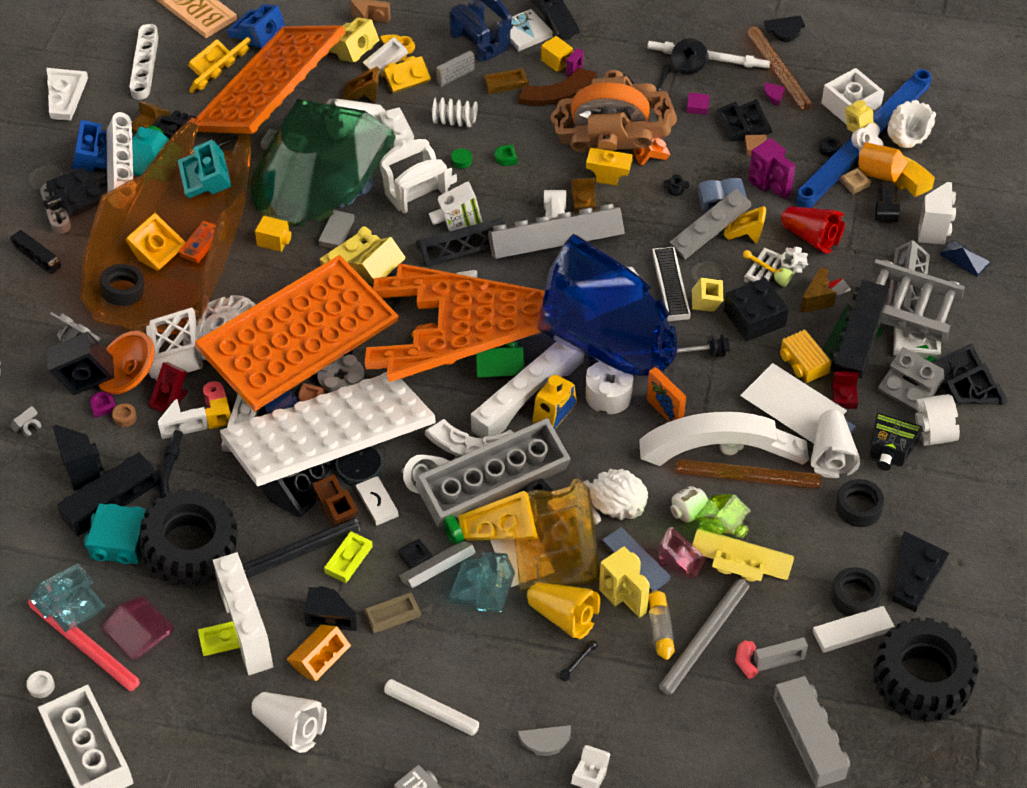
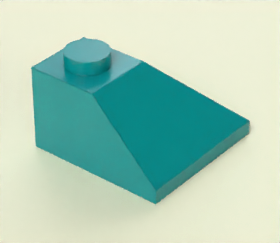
M139 127L132 139L133 175L166 183L178 163L177 160L183 154L182 150L160 131Z

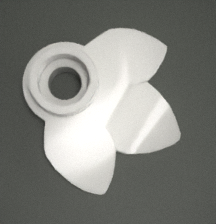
M873 123L867 124L865 128H859L853 132L852 143L856 148H859V155L865 142L883 146L882 140L878 138L880 132L878 125Z

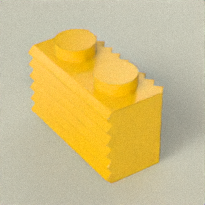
M805 329L782 340L780 350L782 359L791 364L795 375L804 380V383L811 382L830 373L832 361Z

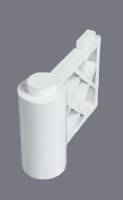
M193 308L149 320L150 325L146 326L147 336L151 338L154 344V360L149 371L151 378H155L157 381L163 362H169L186 370V373L203 368V360L195 347V341L198 340L195 310ZM189 317V321L184 328L177 325L182 318ZM168 324L169 326L162 335L157 332V326ZM174 328L181 331L174 341L168 339ZM186 335L191 337V344L179 345ZM165 341L171 344L165 352L159 353V348Z

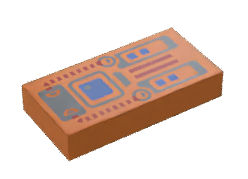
M203 221L180 249V257L199 263L223 233L222 228Z

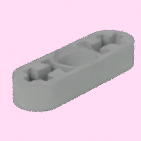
M44 184L40 190L43 201L50 199V192L46 188V184ZM62 207L58 210L46 209L50 226L54 233L63 234L70 230L71 223L65 209ZM58 218H61V220H62V223H61V224H58V222H57V219H58Z

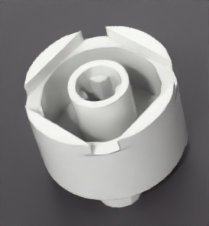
M614 357L597 362L587 369L585 391L588 405L598 412L599 410L607 411V414H616L624 411L630 404L633 392V374L629 367L621 363L620 359Z
M950 394L916 399L918 413H915V420L917 425L922 426L921 442L923 446L959 440V425H956L955 417H958L954 399Z

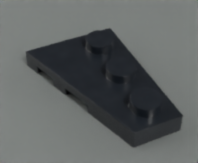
M904 531L893 601L916 612L947 561L949 552Z

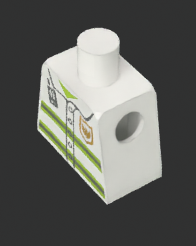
M469 181L440 195L437 198L440 209L429 213L433 225L445 221L449 231L483 223L477 199Z

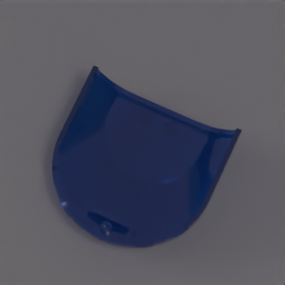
M572 234L564 243L549 269L537 329L573 350L614 369L637 376H649V371L654 367L658 368L661 372L665 370L675 359L678 348L675 326H670L667 321V317L670 314L662 300L659 299L656 302L648 292L651 287L629 268L577 234Z

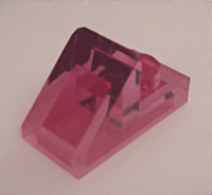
M672 526L668 528L658 546L661 567L673 563L689 579L697 577L707 559Z

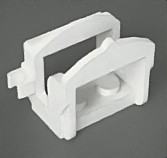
M426 139L402 141L380 159V171L383 177L385 195L397 210L402 211V213L408 212L407 202L436 189L444 194L448 192L451 184L457 182V174L452 176V168L447 169V166L441 159H436L435 153ZM423 151V162L410 167L394 181L389 165Z

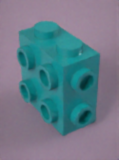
M99 504L96 513H93L91 517L90 533H87L84 538V548H87L90 559L96 561H115L121 564H139L141 558L140 525L146 509L137 506L124 507L116 504Z

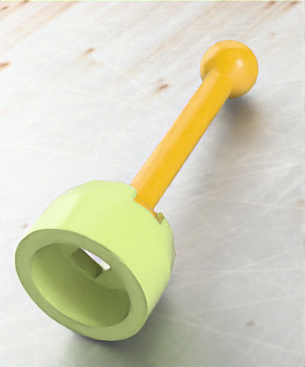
M749 250L743 252L745 259H751L774 273L775 281L782 287H786L791 280L793 271L787 268L776 270L753 256Z

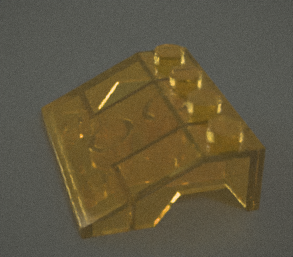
M577 478L572 480L570 487L556 491L534 490L527 492L538 539H515L520 590L528 591L537 582L576 587L599 581L600 569L590 488Z

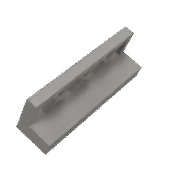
M911 240L895 249L893 264L914 271L916 269L917 272L928 274L930 254L915 241ZM891 279L888 306L892 305L900 284L899 281ZM909 285L900 309L910 313L914 312L910 305L912 303L915 310L922 288L914 286L917 293L916 296L913 286Z

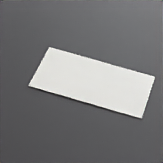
M773 363L740 395L813 444L815 443L820 416L824 412L831 409L840 411L843 414L847 412L841 406Z

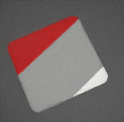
M843 278L832 281L829 284V287L836 291V295L851 290Z

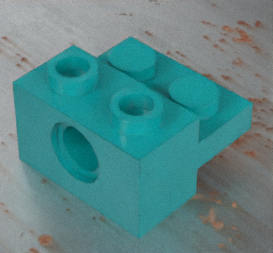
M213 139L193 147V154L177 160L184 192L188 198L206 191L213 195L232 187L224 152Z

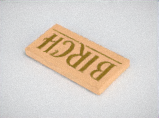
M157 0L205 38L237 20V14L218 0Z

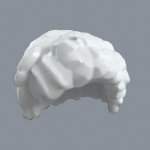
M913 100L911 103L906 101L904 104L897 106L893 111L888 123V136L895 144L903 148H911L916 144H922V141L926 140L930 134L931 128L934 127L936 113L931 110L928 104H919L918 100Z
M609 469L608 473H599L598 479H594L593 483H590V495L588 498L593 503V506L603 514H608L611 518H618L619 520L624 518L635 519L637 516L642 515L647 503L648 491L642 481L628 470Z

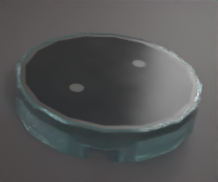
M373 445L335 460L337 475L342 478L343 482L352 486H356L376 476L380 477L384 470L383 456Z

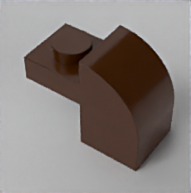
M335 474L312 484V488L322 506V512L332 526L357 516V507L348 490H342Z

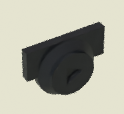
M801 15L764 21L767 32L773 33L778 40L783 42L793 41L800 35L801 28H805Z

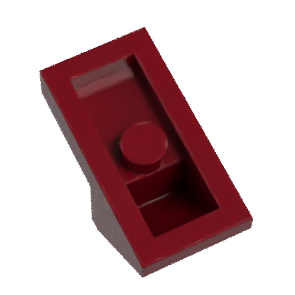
M163 362L148 406L165 413L175 399L178 400L179 404L188 393L187 390L181 388L187 371L169 362Z

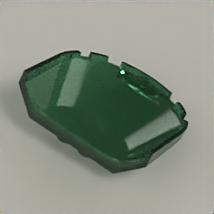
M298 99L285 117L253 172L250 191L254 206L262 216L288 221L289 226H303L305 221L315 218L318 222L334 214L332 212L333 209L342 203L345 206L348 205L360 193L395 140V134L390 127L365 110Z

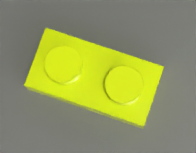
M351 531L324 567L325 574L347 583L373 547L372 541Z
M233 621L198 629L203 656L240 648Z

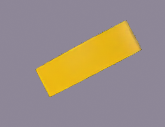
M904 156L908 163L894 184L900 190L906 188L914 197L932 190L935 177L920 164Z

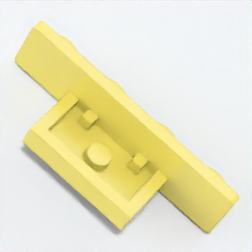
M700 528L696 531L691 549L692 553L714 559L712 567L717 568L719 572L723 574L735 573L741 575L743 579L752 582L756 580L761 581L763 574L788 580L794 560L792 555Z

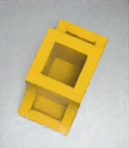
M590 148L586 169L594 172L597 183L617 186L619 177L628 176L633 154Z

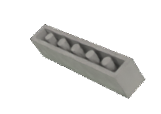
M613 204L601 205V210L592 211V208L580 209L579 214L571 215V212L557 214L558 218L550 219L549 216L536 218L537 222L528 223V220L514 222L515 226L506 227V224L493 226V230L488 231L492 257L497 259L572 244V241L579 243L625 234L621 208L614 207Z

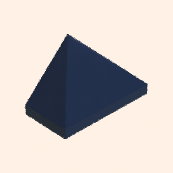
M952 240L940 252L941 256L976 277L990 264L989 260L955 240Z

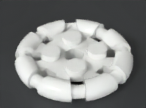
M231 295L229 298L221 297L209 302L203 310L195 313L198 339L256 304L251 302L249 298L239 295ZM186 335L183 338V345L191 344L190 336ZM199 352L200 357L202 358V360H207V359Z

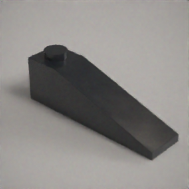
M337 458L260 485L271 503L297 517H301L318 500L312 484L327 478L326 476L330 468L335 465Z

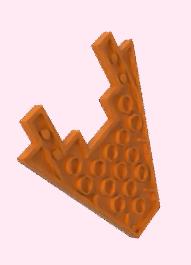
M398 264L397 276L374 278L373 290L384 299L417 295L418 309L439 308L438 328L414 330L413 344L366 347L365 367L366 369L387 368L388 382H392L444 364L450 365L455 363L456 360L555 328L554 292Z

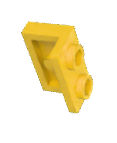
M415 56L408 57L399 64H396V62L390 63L385 66L381 74L382 78H386L392 94L426 83L431 79L422 56L417 58Z

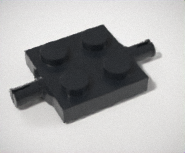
M80 168L49 180L46 183V188L53 198L44 200L43 205L46 209L58 205L65 209L70 216H74L106 203L108 195L101 187L107 185V176L95 180L84 168Z

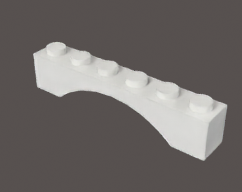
M568 333L562 336L471 413V431L480 438L501 434L518 410L534 393L548 382L549 377L553 375L560 377L569 376L584 363V344Z

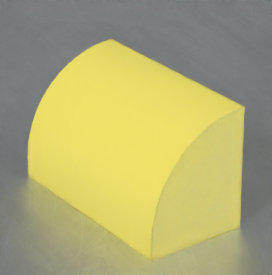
M391 237L380 239L354 262L356 263V272L367 283L374 285V278L386 277L405 259V256Z

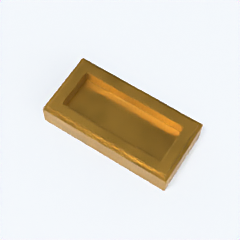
M523 68L483 75L488 94L520 89L528 85V79Z

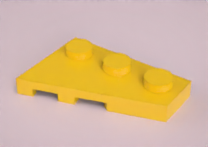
M525 491L458 516L460 528L466 541L538 539L529 496Z

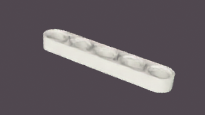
M153 24L141 26L138 33L130 80L131 96L137 100L145 99L150 94L159 38L157 27ZM147 32H153L151 35H144ZM144 46H151L149 49H142ZM142 60H149L146 63H140ZM139 74H147L144 77H137ZM137 88H144L143 91H135Z

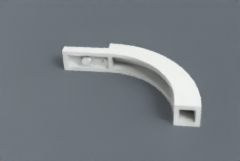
M711 412L679 418L655 428L639 439L640 458L658 466H661L672 457L693 448L728 443L758 447L802 465L809 460L806 440L776 429L775 420L741 412Z

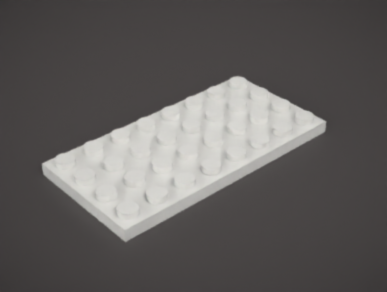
M387 372L377 377L364 379L357 384L341 387L336 391L318 395L307 401L298 402L294 407L277 409L272 413L254 417L240 424L231 425L220 430V434L224 443L258 487L436 423L433 412L402 379L388 382Z

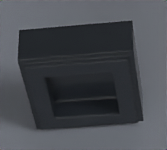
M420 539L398 550L399 556L409 569L433 557Z

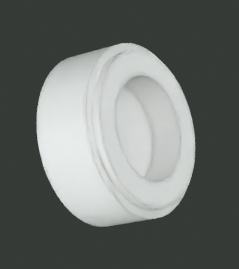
M37 671L31 674L27 680L28 691L35 698L49 696L55 687L51 674L46 671Z

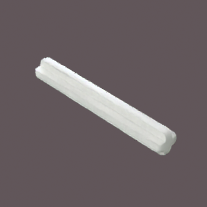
M393 679L388 680L384 687L386 694L471 736L475 735L478 731L479 722Z

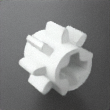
M801 247L786 248V252L780 255L782 263L780 267L787 268L794 273H803L802 269L808 266V254L802 253Z

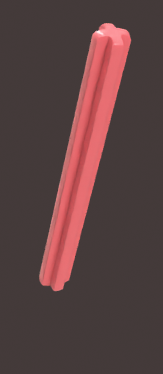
M34 595L28 600L29 607L128 691H134L139 686L138 677L41 596Z

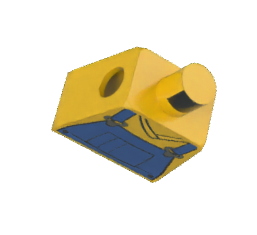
M558 375L549 377L548 382L536 395L532 422L535 424L548 418L555 430L577 404L575 385Z

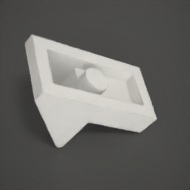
M177 399L174 400L158 420L162 439L172 437L175 430L188 434L209 429L204 407L180 412Z

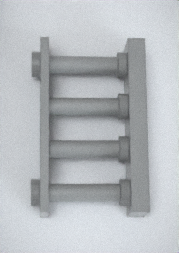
M876 259L873 274L878 275L877 284L885 285L887 278L900 282L892 305L885 306L880 323L946 343L951 325L946 324L945 321L953 299L962 300L965 286L960 285L956 281H946L894 265L888 260L881 261ZM909 285L922 288L919 300L912 313L900 309ZM931 292L945 296L937 318L934 320L923 316Z

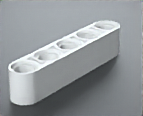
M118 112L113 115L106 131L108 203L114 209L121 210L127 206L133 194L132 124L128 115Z

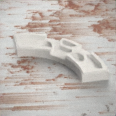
M443 419L426 429L424 435L441 449L461 457L513 434V432L509 430L495 436L475 438L456 429Z

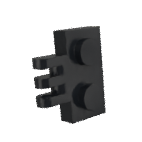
M175 110L170 117L159 115L152 124V126L161 129L170 141L184 146H188L198 133L197 127L190 125L196 117L193 115L188 117L187 113L183 112L181 114V111Z

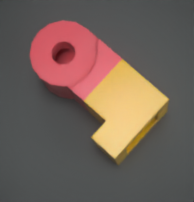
M211 381L203 388L205 403L209 407L205 409L209 429L228 425L231 417L223 385L220 382Z

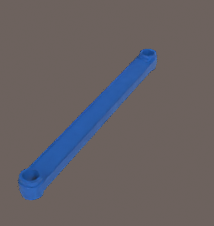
M917 70L873 115V122L880 128L878 138L888 130L889 120L897 106L904 104L906 101L911 103L913 100H917L928 90L931 84V73L928 70ZM852 137L799 188L796 195L798 207L812 208L859 159V148L853 145Z

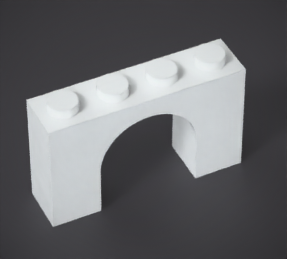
M238 552L214 559L213 564L220 595L226 612L231 614L248 675L273 668L268 636Z

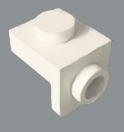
M585 745L581 761L572 776L571 784L581 788H599L606 775L610 753Z

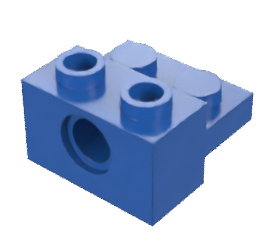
M262 4L256 10L250 9L226 31L230 38L242 40L249 37L251 41L248 46L262 48L282 26H285L278 5Z
M80 120L73 169L84 168L86 171L93 173L95 167L107 170L106 130H101L102 124Z

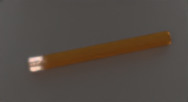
M757 26L750 27L748 35L765 59L770 61V66L800 108L804 111L810 109L812 101Z
M678 459L676 472L681 474L820 488L821 475L815 473Z

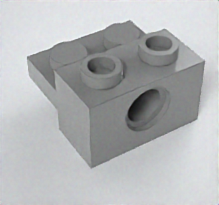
M902 347L891 363V369L879 385L878 391L918 413L916 399L934 396L945 379L944 369Z

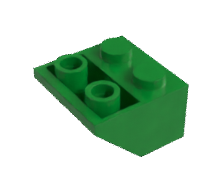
M516 340L477 353V377L516 376L524 369L522 344Z

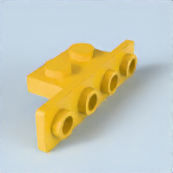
M247 37L231 51L217 39L193 58L188 66L199 77L192 83L189 91L191 93H194L197 89L201 91L206 87L209 79H216L225 66L229 68L235 62L237 56L242 57L249 50L248 45L251 39Z

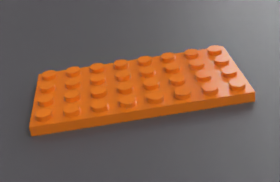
M282 26L190 125L196 126L197 132L255 133L259 126L270 117L276 107L282 104L287 95L294 91L298 83L305 79L309 71L317 66L320 59L328 54L331 47L339 42L345 33L343 26Z
M338 255L196 340L195 347L255 412L398 321L399 316L343 257Z

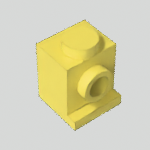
M856 101L845 108L847 129L851 132L859 128H865L867 124H876L873 122L872 108L866 106L865 101Z

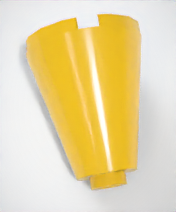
M537 582L527 592L528 604L573 638L582 639L594 625L591 622L593 614L598 615L600 596L592 589Z

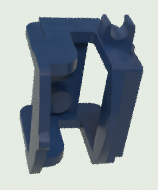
M470 0L468 6L458 4L452 7V11L449 12L450 35L453 38H457L464 34L476 45L477 60L480 62L487 61L507 50L511 42L512 17L500 0ZM484 4L503 19L496 27V34L484 23Z

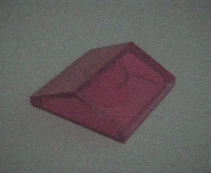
M144 596L120 604L102 626L107 634L133 661L175 631V628Z

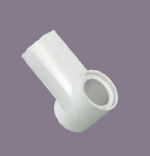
M544 190L545 216L554 219L558 218L557 214L565 212L566 190Z

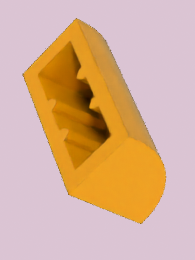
M865 142L859 155V169L865 176L893 183L896 182L908 163L899 149Z
M320 625L286 660L301 675L310 680L317 681L351 645L337 626Z

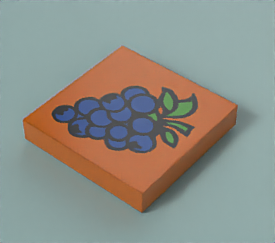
M654 367L649 371L647 401L668 422L683 418L686 395L658 368Z

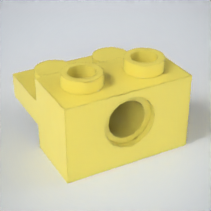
M356 18L351 23H345L343 25L345 33L339 42L334 44L328 52L337 53L341 61H348L350 63L358 61L366 51L371 50L379 41L372 20Z
M624 546L601 561L599 590L614 606L624 602L640 618L647 613L650 585L648 580L643 575H640V559L635 553H630Z

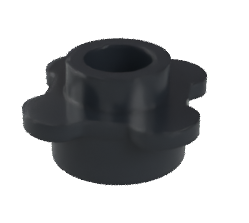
M675 174L671 179L665 180L663 186L667 188L669 194L679 196L684 193L685 189L689 188V182L684 181L680 175Z

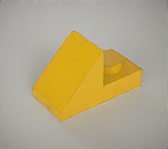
M762 206L740 215L725 227L724 236L731 240L748 234L753 242L757 244L764 225L766 207Z

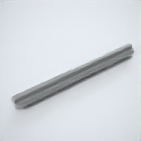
M740 578L734 582L660 683L659 688L664 694H673L747 592L749 583L745 579Z

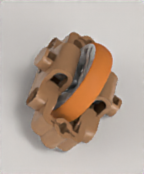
M609 70L605 72L604 78L592 79V85L577 90L574 98L560 100L557 104V109L551 114V121L560 142L565 145L571 144V149L576 152H589L590 148L615 151L647 148L652 145V138L667 137L671 132V127L677 122V115L667 92L656 91V87L652 84H632L627 76H623L622 72ZM653 108L658 122H648L650 110ZM571 114L574 122L577 124L576 127H574V123L570 117Z

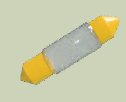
M654 590L648 598L653 641L657 654L663 659L669 660L675 651L670 611L667 607L666 595L663 592Z

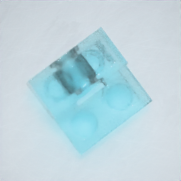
M483 553L481 559H464L449 596L451 603L476 605L477 610L482 612H502L515 575L507 553Z
M79 563L41 582L30 598L31 602L45 618L52 615L65 632L100 614L106 607L90 588L94 581Z

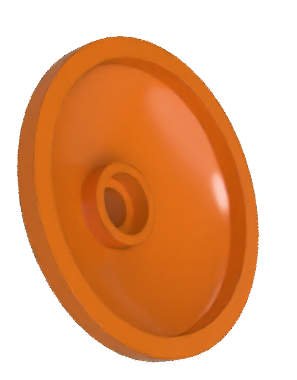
M130 331L112 341L106 350L113 356L114 379L98 386L109 394L118 395L128 392L139 385L147 376L153 364L154 344L151 338L141 331Z

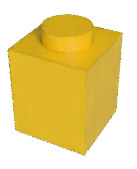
M557 36L541 45V61L557 73L566 68V60L573 53V48Z
M263 216L255 230L256 242L259 247L282 252L285 245L289 244L292 234L289 231L288 221Z

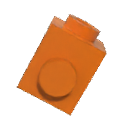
M652 138V145L647 148L633 149V154L639 165H644L649 157L667 160L670 156L666 143L660 138Z

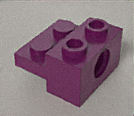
M769 138L752 149L748 181L762 192L770 188L775 194H778L785 200L791 196L795 164L785 158L786 149L772 138Z

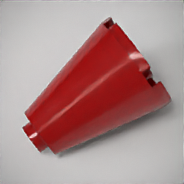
M790 206L781 215L783 227L825 254L831 253L833 250L830 248L833 245L837 246L845 228V222L841 221V216H844V214L838 210Z

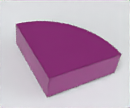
M765 82L764 94L770 99L772 104L779 106L785 92V87Z

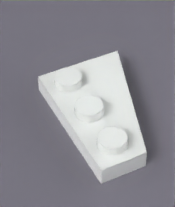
M47 68L50 118L71 121L88 79L87 72Z

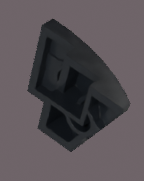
M972 343L932 362L944 369L945 379L941 386L947 394L953 397L955 403H1008L1000 384L995 383L986 363L982 364Z

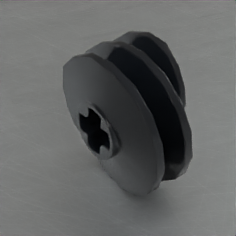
M693 38L679 41L671 52L673 66L678 72L686 75H692L701 71L709 59L705 45Z

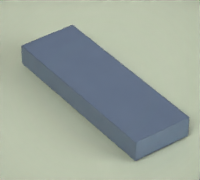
M622 527L602 540V545L611 554L625 546L630 553L633 552L638 556L641 562L640 575H643L648 580L650 593L670 581V575Z

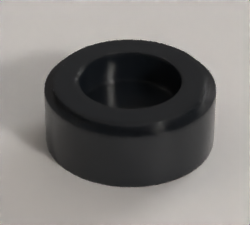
M834 137L823 138L819 145L820 153L826 157H832L841 148V142Z

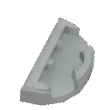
M571 725L518 731V736L523 747L525 746L528 750L535 752V755L551 756L558 754L569 742Z

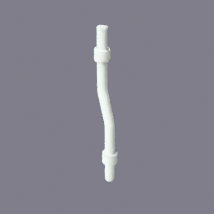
M649 41L647 49L663 51V54L671 55L675 45L672 42L666 41L665 43ZM708 51V56L711 60L741 64L746 68L759 67L769 69L770 61L756 59L750 55L743 57Z

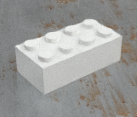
M85 685L38 707L45 727L74 788H125L134 784L126 761L89 685Z

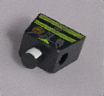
M877 413L870 449V456L878 460L877 467L888 471L891 469L892 464L903 466L918 442L922 426Z

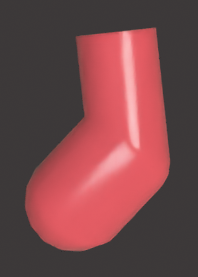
M745 640L738 645L735 662L747 678L751 679L758 674L757 668L750 661L754 653L753 651L756 650V645L752 641Z

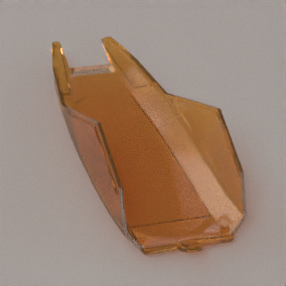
M191 118L167 141L141 176L129 180L101 196L83 256L80 299L92 314L95 322L123 326L127 332L141 331L145 333L147 332L146 326L150 325L149 320L188 308L195 310L196 321L202 317L225 267L243 214L250 174V134L239 133L233 152L222 150L232 187L213 195L206 191L188 198L184 192L177 160L194 153L193 147L195 146L193 144L200 120ZM154 213L185 242L188 241L203 221L216 225L210 249L199 263L180 257L178 252L159 271L140 262L126 242V238ZM115 264H127L139 269L144 278V293L137 303L129 306H117L104 300L100 292V277L107 267ZM124 280L114 281L109 284L111 287L119 290H126L135 286L133 283ZM189 317L182 318L177 325L184 328L189 321ZM169 325L157 326V332L164 333ZM174 328L171 334L178 335L181 331Z

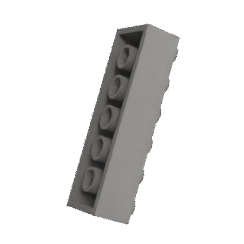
M546 418L418 475L416 488L436 526L439 528L444 525V520L448 516L453 515L455 519H458V516L498 501L528 487L541 478L544 480L566 470L571 458L549 419Z

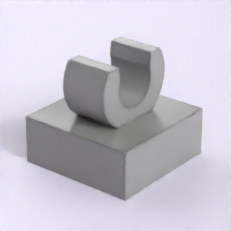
M31 406L15 418L10 427L15 433L22 429L23 435L29 438L32 434L28 430L29 425H33L37 430L41 428V423L35 419L38 412Z

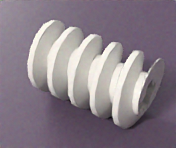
M436 97L434 98L432 107L434 123L438 124L440 119L442 124L446 125L449 120L450 125L453 126L456 121L458 126H463L466 122L467 127H471L473 122L475 123L477 116L476 101L470 107L467 100L464 106H462L461 100H458L456 105H453L452 99H449L448 104H445L444 98H441L439 103H437Z

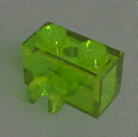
M734 494L712 495L695 518L700 522L699 526L703 530L717 534H733L736 538L739 536L744 538L749 529L742 522L751 510Z

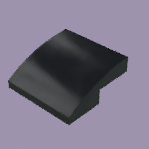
M757 99L738 106L737 102H733L717 109L731 141L745 140V135H767L772 133L771 126Z

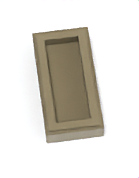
M412 592L364 609V614L373 634L421 617V611Z

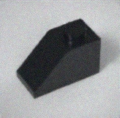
M324 586L317 588L309 587L304 610L307 627L330 625L337 626L341 630L357 631L356 613L335 589H329Z

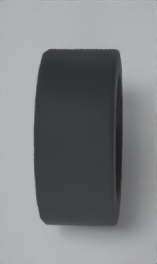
M115 264L107 267L100 277L101 296L108 303L117 306H129L137 303L144 293L143 274L139 269L127 264ZM124 280L133 283L135 286L130 289L119 290L111 287L109 284L114 281Z
M864 479L849 480L838 491L836 511L844 522L852 526H871L878 521L882 514L885 497L882 490L873 482ZM856 494L863 495L874 503V508L869 511H857L846 503V498Z
M859 567L844 569L834 579L831 592L832 603L838 611L846 616L877 608L882 590L880 581L875 574L867 569ZM848 583H858L868 588L871 597L863 602L852 601L843 595L841 588Z

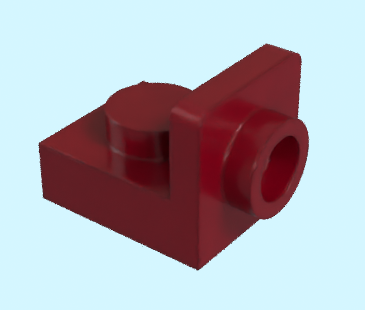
M843 371L834 373L832 382L833 402L844 409H857V372Z

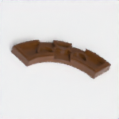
M577 68L569 78L553 85H525L518 98V103L531 106H545V103L553 102L558 104L562 99L573 98L577 90L592 85V79L597 78V72Z

